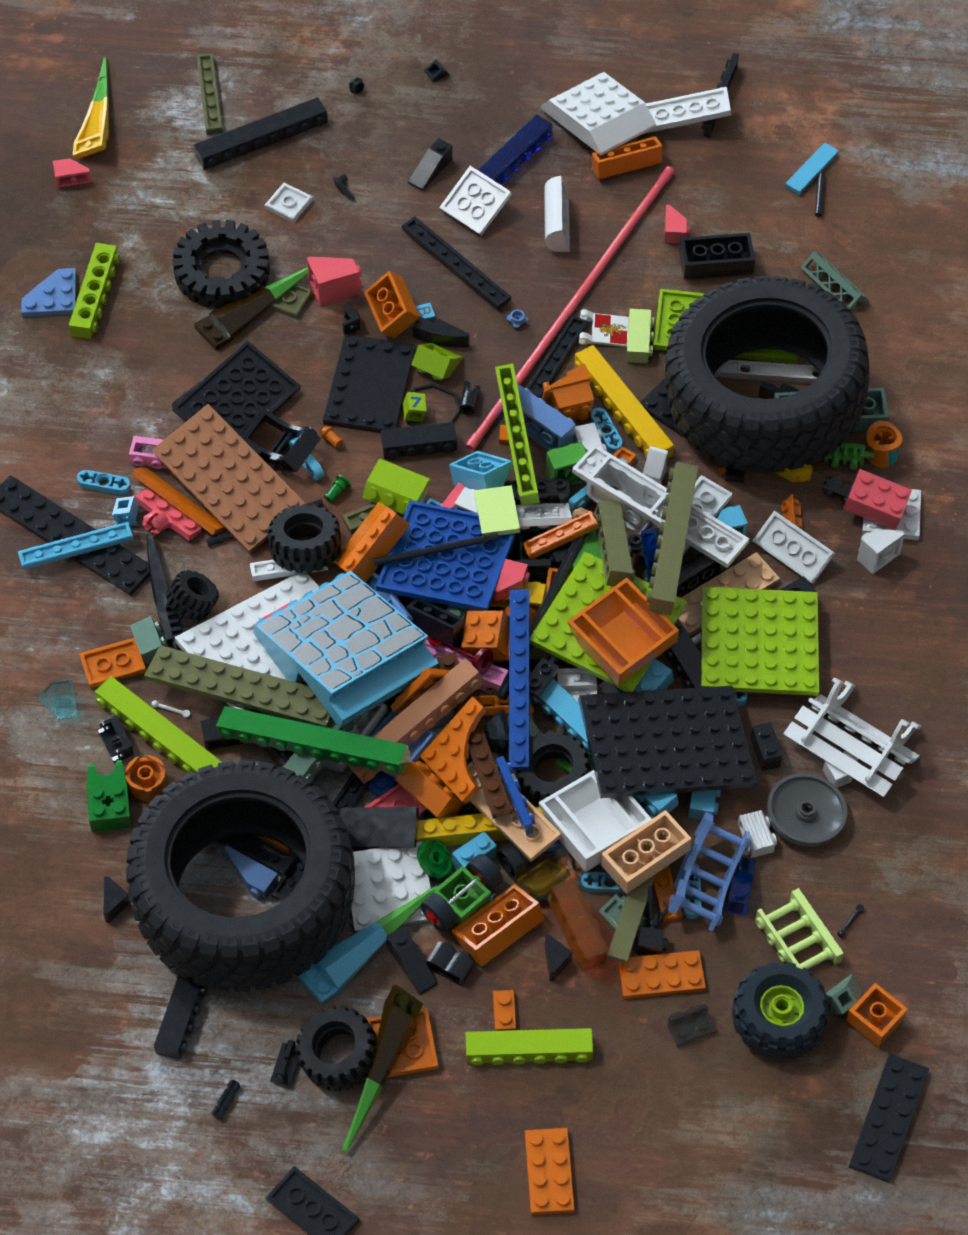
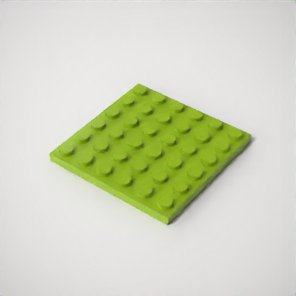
M584 552L531 635L530 644L626 692H634L652 661L618 686L579 646L567 623L568 620L614 587L607 586L605 583L602 560ZM636 576L634 581H631L646 597L648 590L652 591V588H649L648 582ZM676 596L672 615L664 614L674 625L687 606V601Z
M702 587L701 687L732 685L734 692L818 696V592Z

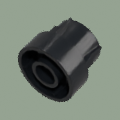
M512 842L497 850L500 864L507 875L513 880L526 874L538 862V857L531 862Z

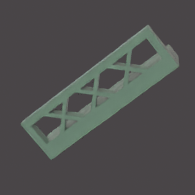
M814 251L801 266L825 291L836 296L838 301L844 303V295H851L854 299L847 306L850 311L858 302L864 304L868 299L818 252ZM813 260L817 263V271H810L807 268ZM821 273H828V282L821 281ZM832 284L840 285V293H833Z

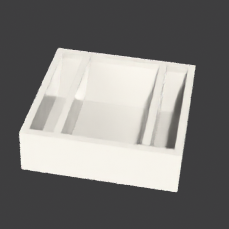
M594 770L539 802L544 817L561 833L562 837L559 841L585 872L601 863L604 851L652 820L633 796L600 798Z

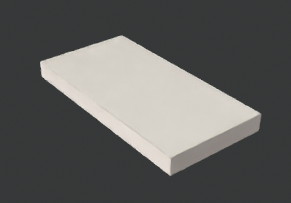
M773 511L753 539L755 544L802 577L804 576L812 584H814L835 555L832 550L776 511Z

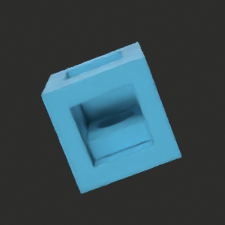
M134 496L117 498L112 515L117 524L128 522L129 526L137 525L136 517L140 506Z

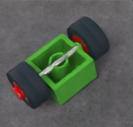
M479 854L467 864V869L462 866L433 891V894L421 903V910L435 928L444 932L454 923L460 925L491 901V891L502 883L503 876L490 858L484 854Z

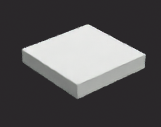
M283 183L265 204V209L294 223L311 204L313 196Z

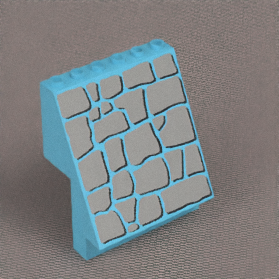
M351 571L346 574H339L330 583H323L314 592L309 591L299 601L294 600L285 609H278L273 612L271 617L260 619L255 624L253 632L284 677L289 681L297 683L303 678L339 728L408 688V685L415 681L424 669H436L438 661L425 645L428 635Z

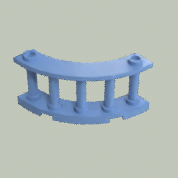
M706 812L694 834L696 836L693 842L694 846L685 854L673 886L677 890L675 895L670 897L668 911L676 914L679 908H685L710 920L709 930L713 931L715 926H719L723 920L722 908L727 889L743 852L747 851L750 847L751 840L750 832L745 831L743 837L740 838L715 826L713 815ZM713 833L738 845L732 859L705 847L703 842L707 834ZM703 854L728 866L723 879L696 867L694 863L697 855ZM693 874L719 886L716 898L691 887L688 883L689 876ZM687 893L712 905V912L687 901L685 894Z

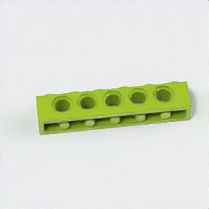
M95 244L69 322V330L72 337L92 339L93 334L97 332V321L101 319L102 306L107 301L106 293L111 289V278H114L115 266L120 261V254L117 252V246Z

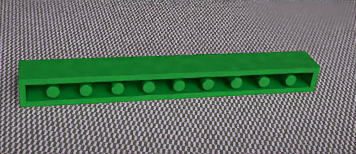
M227 706L224 707L216 724L220 735L225 739L232 738L243 743H255L261 747H274L280 751L288 750L298 755L307 754L317 759L325 758L335 763L343 762L354 767H366L372 771H385L391 775H403L411 757L407 744Z

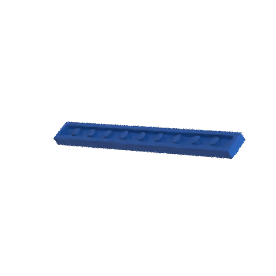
M529 589L510 590L509 762L513 770H530Z

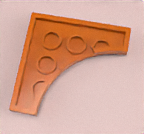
M473 696L420 755L465 804L479 790L467 768L466 759H468L470 746L468 740L470 733L474 732L480 719L487 711Z

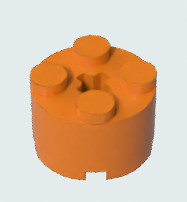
M155 756L136 757L126 767L128 790L137 800L150 803L157 795H161L163 793L162 790L168 785L165 767L162 761Z

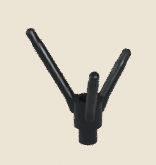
M648 886V902L645 907L647 915L646 924L648 928L656 929V926H659V922L663 920L669 911L667 907L661 914L654 912L652 886Z

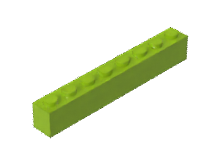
M514 365L495 367L521 507L537 504L540 501Z
M112 676L95 690L96 703L101 708L108 709L112 716L117 715L129 730L136 731L139 737L145 742H150L157 752H163L168 760L173 764L177 763L185 774L190 772L196 774L199 768L211 764L213 767H218V764L222 762Z

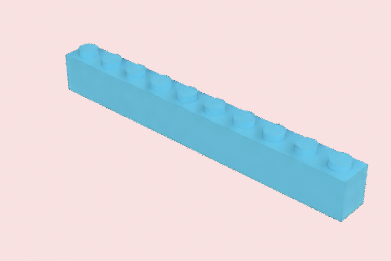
M554 679L539 699L530 695V699L535 704L538 702L546 715H551L555 718L554 721L560 728L564 727L568 735H574L577 740L584 744V748L590 752L578 701ZM675 793L634 796L639 803L643 802L646 805L647 810L653 816L659 815L665 810L669 813L679 805L678 797Z

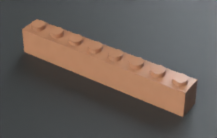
M465 658L373 737L407 744L409 747L426 731L433 728L439 720L448 715L459 703H462L472 692L479 689L485 680ZM346 763L363 784L371 780L380 771H372L362 766L354 767Z

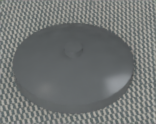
M798 773L781 779L772 788L767 800L766 810L771 826L782 838L796 845L816 847L827 844L841 833L846 822L847 805L842 793L830 781L814 774Z

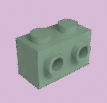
M151 616L130 625L139 652L146 664L151 663L160 645L168 647L165 637H161L160 633L163 630L158 621L155 622Z

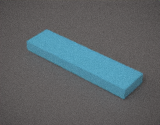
M824 143L785 183V188L800 195L838 155L839 150Z

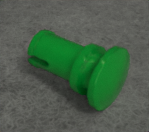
M340 474L336 475L337 480L333 482V486L324 495L325 499L331 504L334 503L341 492H345L346 488L351 487V483Z

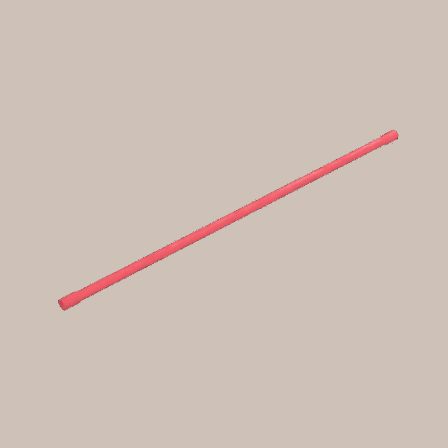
M667 166L655 185L516 375L517 385L523 383L664 185L671 179L675 173L672 167ZM501 398L465 444V448L468 451H475L484 435L502 412Z

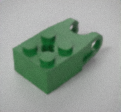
M116 760L114 771L108 775L99 774L95 769L94 763H89L87 799L91 831L100 832L132 828L129 790L122 761Z

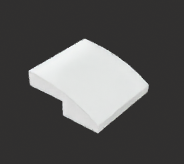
M580 668L559 669L558 684L576 701H578L579 695L597 694L596 676Z

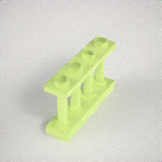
M799 888L792 891L790 903L768 915H765L762 909L757 910L755 922L759 929L764 930L767 941L771 946L774 945L782 962L786 964L787 962L795 963L798 968L809 969L826 959L831 960L834 965L842 961L843 951ZM793 910L799 913L801 916L800 920L779 931H776L771 924L772 921ZM804 926L810 929L812 932L810 937L789 948L782 940L783 937ZM814 943L821 945L823 952L801 964L793 956V954Z

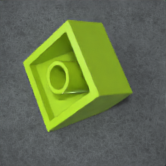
M433 343L418 345L411 365L417 367V371L421 373L428 372L432 374V378L442 381V379H447L452 375L463 357Z

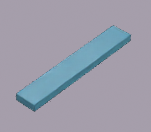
M124 522L18 551L22 568L25 570L134 539L129 523Z

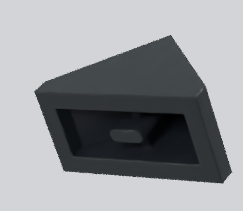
M104 877L103 914L105 922H111L130 902L126 891L110 877Z
M545 935L549 981H554L572 960V951L552 936Z

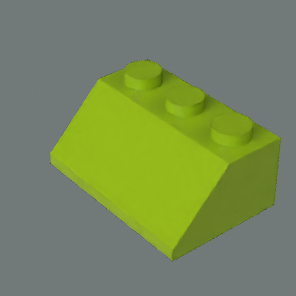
M379 459L366 482L362 498L376 504L380 502L391 510L404 515L410 501L424 502L430 478Z

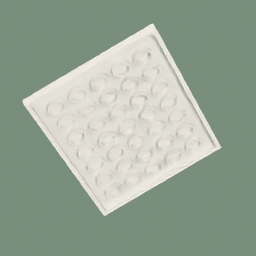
M306 572L295 574L176 636L175 642L183 652L286 679L253 634L255 624L259 619L294 600L299 601L309 591L314 592L318 590L319 586ZM302 678L298 683H302L305 680ZM227 703L232 708L250 710L249 708Z

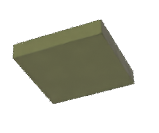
M296 284L272 303L268 309L298 319L313 295V290Z

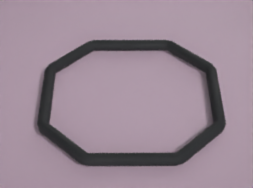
M434 383L413 388L411 393L416 392L417 390L434 387L450 395H453L457 403L458 410L456 411L455 415L453 416L450 422H454L460 414V401L455 392H452ZM406 421L412 426H421L412 421Z

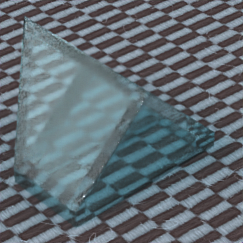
M73 679L52 681L37 697L58 720L78 717Z

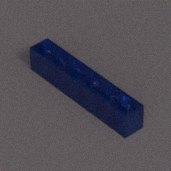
M536 114L484 163L478 171L501 185L510 178L513 172L518 171L521 165L528 161L535 151H538L546 141L551 139L553 136V124Z

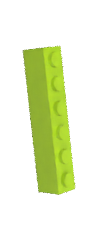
M592 1028L465 1032L466 1064L479 1066L483 1063L502 1065L509 1062L514 1064H524L525 1062L543 1064L546 1061H555L556 1063L577 1061L584 1063L592 1060L593 1057Z

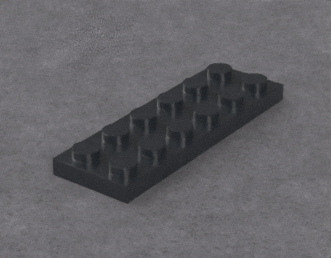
M889 1053L849 1168L890 1183L929 1068Z

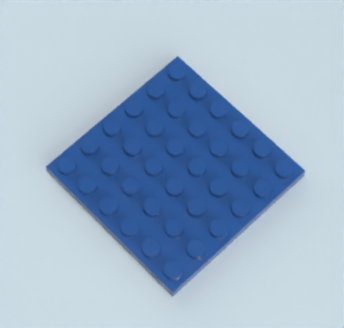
M410 501L403 517L410 526L390 550L388 556L482 536L478 513ZM517 533L498 535L499 540L488 542L487 545L482 543L384 564L376 584V591L474 611H488L505 559L508 558Z

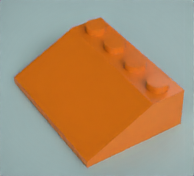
M378 502L343 547L334 563L346 572H353L366 583L378 567L374 565L373 559L387 556L410 524L389 507Z

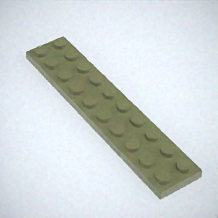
M161 645L144 674L145 680L293 721L328 728L332 717L308 685Z

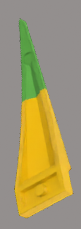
M106 57L103 58L98 83L87 116L74 141L73 156L76 159L106 149V141L109 138L108 60Z

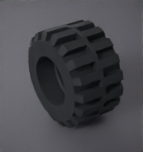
M183 570L178 573L166 591L167 603L171 605L172 610H175L178 615L193 621L195 619L197 621L205 619L219 599L216 585L202 573L192 572L191 570Z

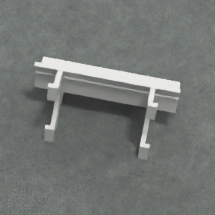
M833 678L832 681L835 684L828 698L820 694L815 699L810 698L808 700L813 704L811 707L819 713L816 714L807 707L802 706L795 716V719L808 726V729L806 730L792 721L784 735L885 797L893 784L877 775V770L896 781L904 768L888 759L887 756L891 752L896 755L894 759L904 765L906 762L910 764L915 762L920 755L905 747L904 744L914 730L920 729L922 726L912 721L909 723L901 719L892 737H889L841 707L856 685L849 681L843 682L838 678ZM843 683H844L847 687H846L845 690L838 696V693H839V691H840V689H841V687H842V685H843ZM826 712L829 714V719L836 723L841 721L846 724L845 729L852 733L857 731L862 734L861 738L871 744L873 741L878 744V749L882 751V754L824 719L823 717ZM905 726L908 727L907 730L902 734ZM813 731H816L872 766L871 770L812 734Z

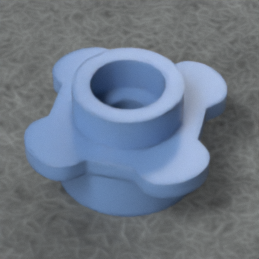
M514 310L507 316V321H510L514 328H519L520 325L528 322V318L525 317L523 311Z

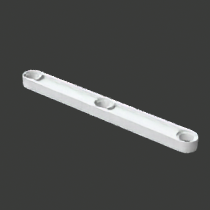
M728 360L713 376L719 378L811 384L817 378L813 376V373L818 371L813 365ZM743 367H746V368H748L750 371L747 372V373H744V372H742L740 369L743 368Z

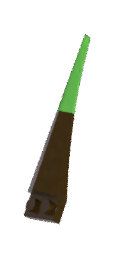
M308 268L210 312L209 316L194 323L195 329L215 350L230 343L272 303L308 276Z
M392 986L384 1003L375 1052L354 1119L342 1148L344 1152L349 1150L416 1027L417 1022L415 1020L424 1004L399 986Z

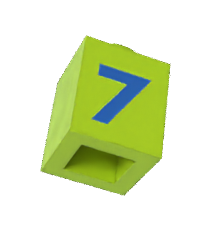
M407 392L403 401L404 421L423 422L427 412L425 394Z

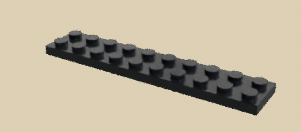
M9 475L0 484V513L47 543L96 530L12 475ZM120 544L70 557L129 596L150 576L148 562Z

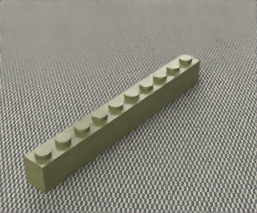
M676 462L675 468L670 469L669 480H672V482L668 481L666 493H669V495L665 496L664 506H667V508H663L661 517L665 521H661L659 533H662V535H658L656 544L660 548L655 551L654 560L657 563H653L651 574H655V576L650 578L649 588H652V591L648 590L646 602H649L648 611L672 615L698 466Z

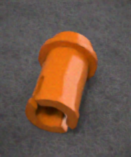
M325 426L320 432L321 437L329 441L334 448H339L344 441L333 431L332 427Z

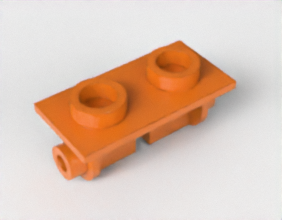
M791 494L782 503L783 517L803 530L802 518H799L801 516V503L798 499H793V494Z

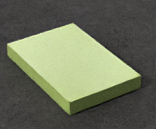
M512 485L474 490L482 534L497 533L498 535L520 533Z

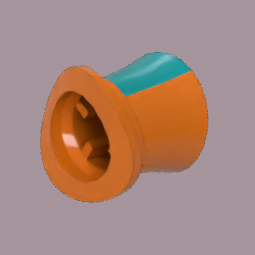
M882 420L874 422L867 431V446L865 447V451L874 452V459L867 460L876 467H890L897 461V448L902 444V435L890 422Z

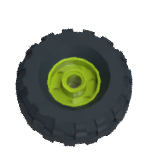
M779 961L769 962L767 966L759 965L752 969L749 975L744 976L735 992L732 1017L737 1034L739 1033L743 1038L742 1042L748 1048H754L757 1050V1054L766 1057L768 1055L774 1057V1060H784L785 1057H790L791 1059L801 1057L803 1053L810 1052L817 1046L827 1029L830 1016V1001L824 991V985L818 978L815 979L812 976V972L806 968L796 967L795 963L787 962V964H780Z

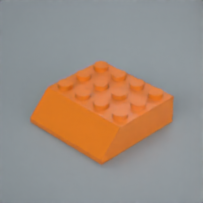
M625 578L567 621L579 646L618 686L678 642L679 629L664 614L648 611L649 602H646L647 597L628 578Z

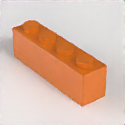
M656 136L618 146L603 155L597 152L592 153V170L598 179L662 163V144Z

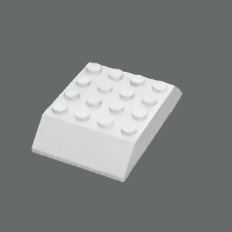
M605 72L557 95L541 106L544 112L600 155L656 127V123L645 102Z

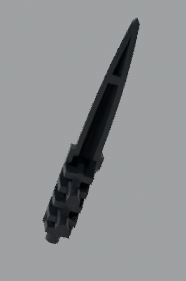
M148 532L147 554L154 602L163 630L162 633L168 643V647L181 650L175 642V637L191 629V625L181 628L179 619L184 617L178 615L175 610H172L171 605L167 603V581L151 532Z

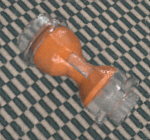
M564 846L559 847L553 854L556 863L562 867L561 885L565 888L566 892L577 891L581 888L580 884L582 881L578 873L573 870L572 863L574 858Z

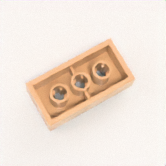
M665 810L604 851L601 857V866L627 894L690 851L691 837Z

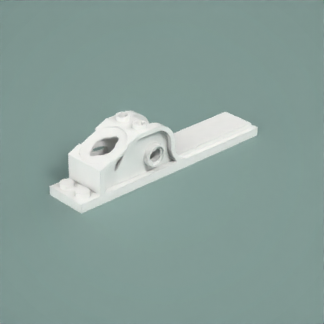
M594 444L572 468L573 474L587 482V495L594 502L598 503L599 500L621 503L622 511L625 513L624 522H626L628 528L640 532L648 520L659 527L661 521H665L661 517L663 508H667V506H664L665 496L669 495V493H666L667 488ZM692 504L685 543L728 568L749 543V538Z

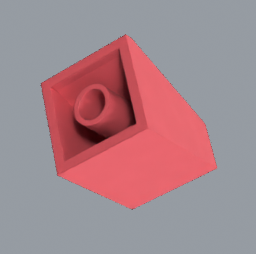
M307 257L308 280L320 306L360 295L362 282L359 276L362 273L360 266L355 264L354 259Z

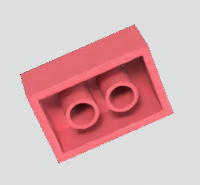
M859 469L843 510L896 530L912 490Z

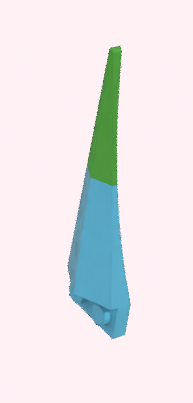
M438 886L431 888L332 947L331 950H327V954L317 964H310L311 969L297 977L321 1005H324L339 994L355 974L386 942V936L398 930L421 907V903L433 894V891Z

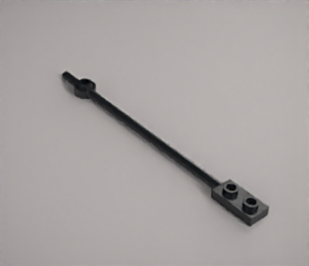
M648 520L638 534L635 533L629 536L628 546H631L630 557L634 553H641L645 549V537L654 525L652 521ZM552 655L549 660L542 658L530 674L531 696L539 699L558 673L559 666L556 665V662L559 660L558 657Z

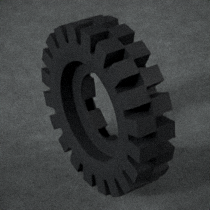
M220 220L211 221L212 228L210 229L206 222L197 225L198 233L191 228L186 232V238L181 237L177 242L178 248L175 247L173 251L174 277L176 284L179 285V290L183 295L188 294V299L194 303L200 299V305L209 308L211 302L214 301L215 309H219L224 306V301L232 303L239 298L260 290L262 286H266L268 275H270L269 253L263 237L259 238L257 231L254 229L249 231L248 225L240 223L236 228L235 221L226 220L224 227H221ZM220 250L230 251L238 256L241 267L238 272L231 275L228 279H225V277L211 278L202 269L203 260L207 255Z

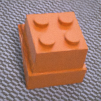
M581 364L567 372L566 377L552 385L549 382L542 384L544 388L542 399L552 408H556L562 415L573 421H582L591 417L594 397L589 384L590 376L585 364Z
M467 611L461 648L473 655L483 648L491 650L493 652L492 664L494 662L509 661L510 616L504 611Z

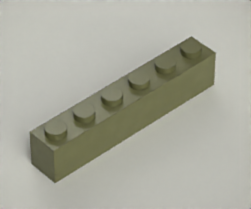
M599 500L594 515L599 526L597 528L605 583L607 586H616L625 578L634 581L635 570L632 568L631 546H628L629 535L626 534L627 524L624 522L625 513L622 511L621 503Z

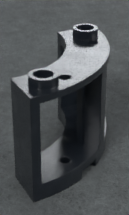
M266 408L257 411L240 434V437L272 469L279 467L282 468L283 472L288 473L298 472L321 440L313 428L291 425L276 417L272 411ZM261 419H264L270 425L283 432L270 451L258 446L248 438ZM294 437H298V439L287 452V454L282 455V453L288 447L289 441L292 440Z

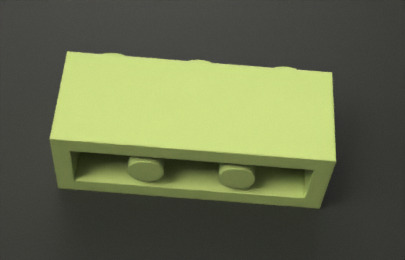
M630 309L626 362L648 364L649 356L652 357L653 346H649V343L653 342L654 331H650V328H654V317H651V310Z

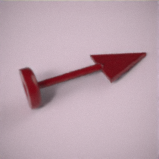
M430 636L427 638L433 647L444 645L472 659V665L481 675L485 674L492 665L493 652L489 649L483 648L473 655L456 646L451 647Z

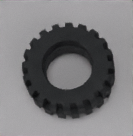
M303 504L302 506L293 505L292 508L287 507L282 510V513L279 512L269 524L270 554L272 559L280 567H285L287 571L292 572L293 570L296 573L320 571L323 567L331 565L332 561L334 562L341 552L342 544L339 521L332 512H329L324 507L319 508L318 505L314 504L313 506ZM306 536L315 537L310 540H295L297 538Z
M548 730L547 734L540 732L536 734V738L530 737V770H515V774L522 795L526 796L530 803L536 802L537 807H540V801L590 773L592 770L587 749L584 748V744L580 740L576 741L575 736L572 734L566 736L564 731L554 733L553 730ZM550 758H561L572 765L569 775L558 782H546L539 779L535 775V770L541 762Z
M331 1006L328 1007L327 1011L323 1009L317 1011L318 1015L315 1017L311 1015L307 1019L308 1024H303L300 1028L302 1034L297 1035L296 1042L298 1045L295 1047L300 1066L315 1085H321L325 1090L329 1091L332 1087L334 1092H339L344 1087L346 1090L353 1089L352 1085L356 1083L359 1086L363 1083L362 1079L368 1076L377 1041L375 1031L363 1014L360 1015L353 1008L349 1011L346 1006H340L339 1009ZM340 1034H348L355 1037L354 1049L346 1059L337 1063H326L320 1059L321 1050L330 1038Z

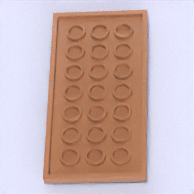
M209 404L152 449V453L249 553L268 539L269 524L279 512L282 513L283 509L287 507L292 508L293 505L302 506L306 504Z

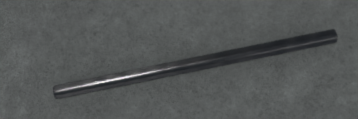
M588 533L572 540L530 625V637L561 590ZM509 670L496 694L500 700H506L509 696Z

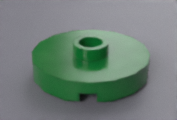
M429 839L418 847L417 859L419 865L428 876L440 879L451 872L453 863L449 858L450 852L444 844L438 840Z

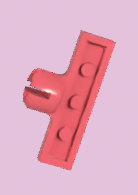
M146 488L135 495L138 505L149 512L143 517L142 524L147 532L151 531V535H157L166 528H171L190 541L202 533L200 525L150 489Z

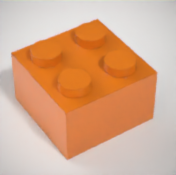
M874 983L849 1010L846 1021L879 1047L903 1022L908 1008L877 983Z

